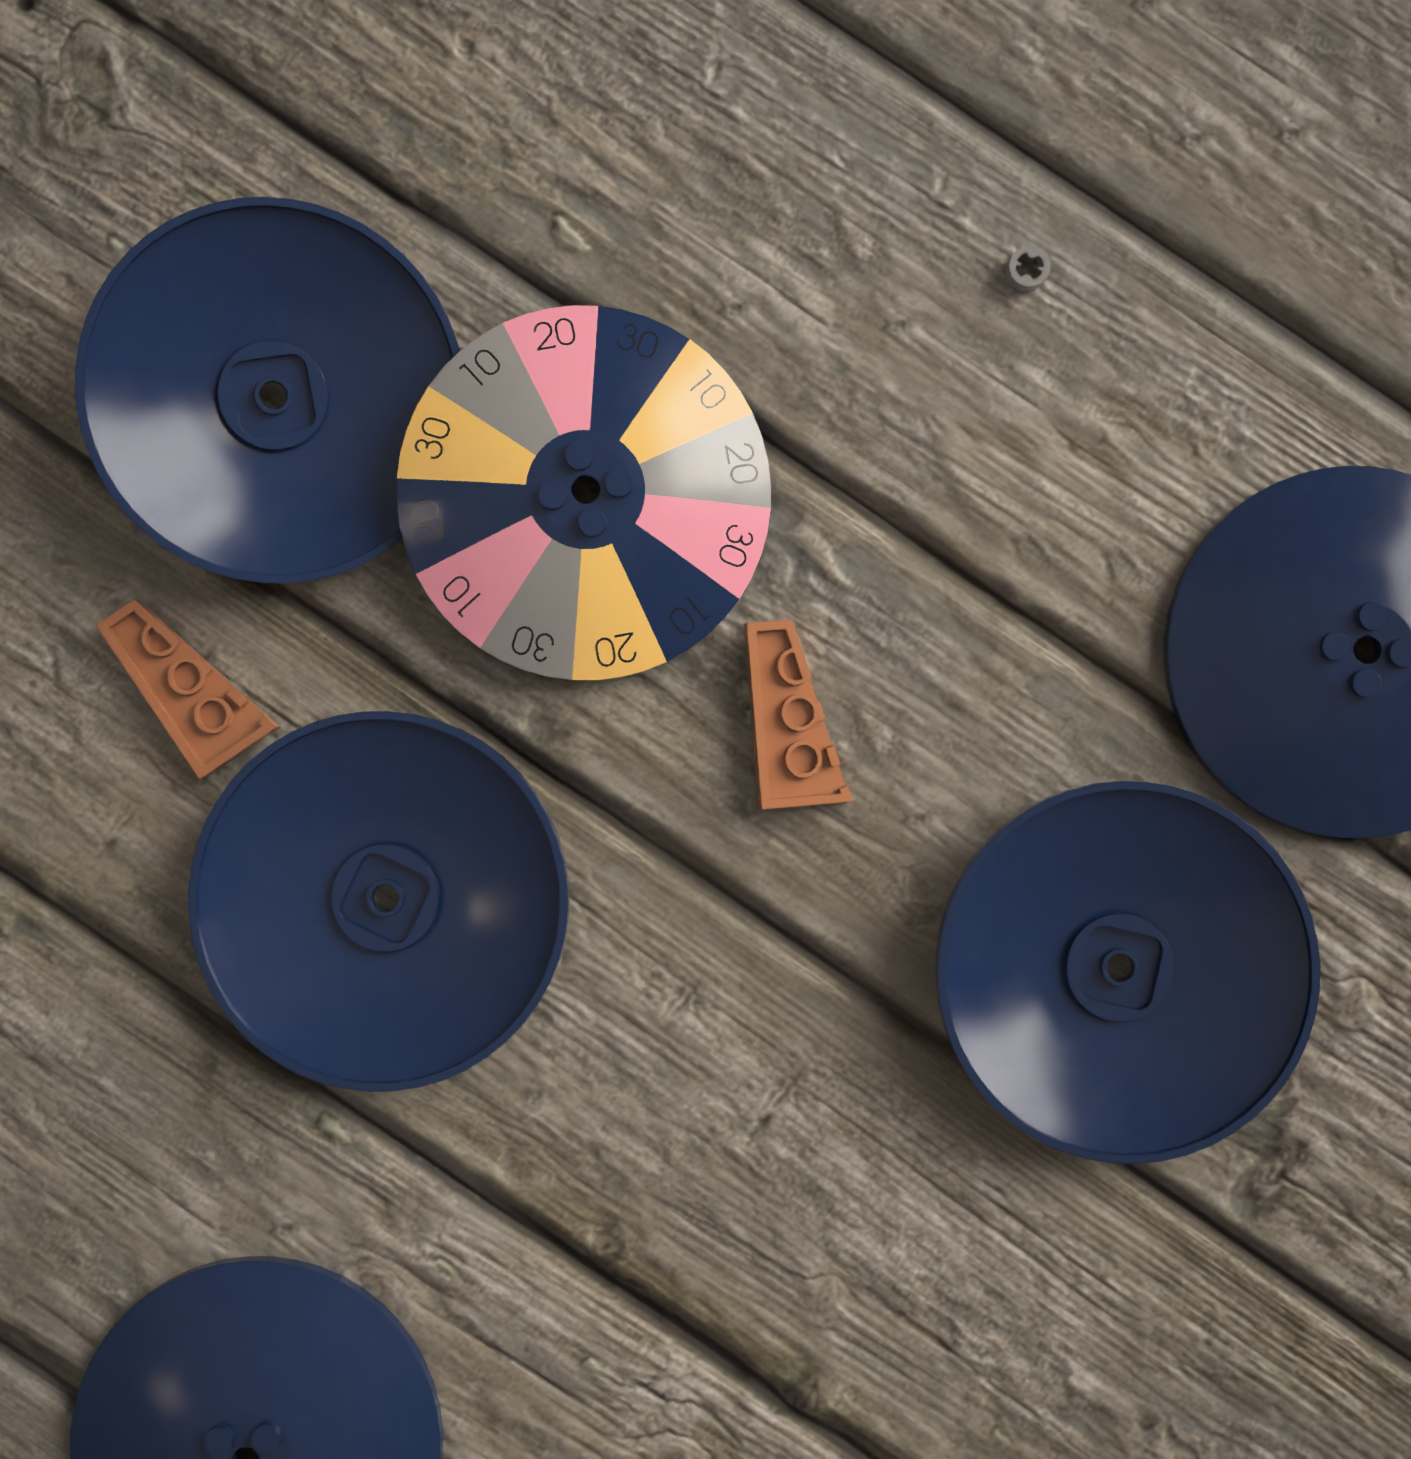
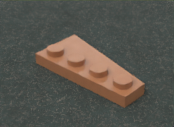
M132 600L96 625L199 779L207 778L281 728L140 600Z
M793 620L743 624L758 809L853 802L839 767L840 761L835 746H832L824 722L825 716L820 701H817L810 680L811 674Z

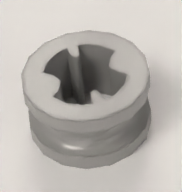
M1026 245L1018 248L1012 254L1006 266L1008 283L1020 292L1037 290L1047 279L1050 272L1048 255L1036 246ZM1024 259L1027 264L1035 261L1038 264V268L1034 275L1038 276V278L1032 279L1028 274L1021 277L1017 271L1022 263L1018 262V260Z

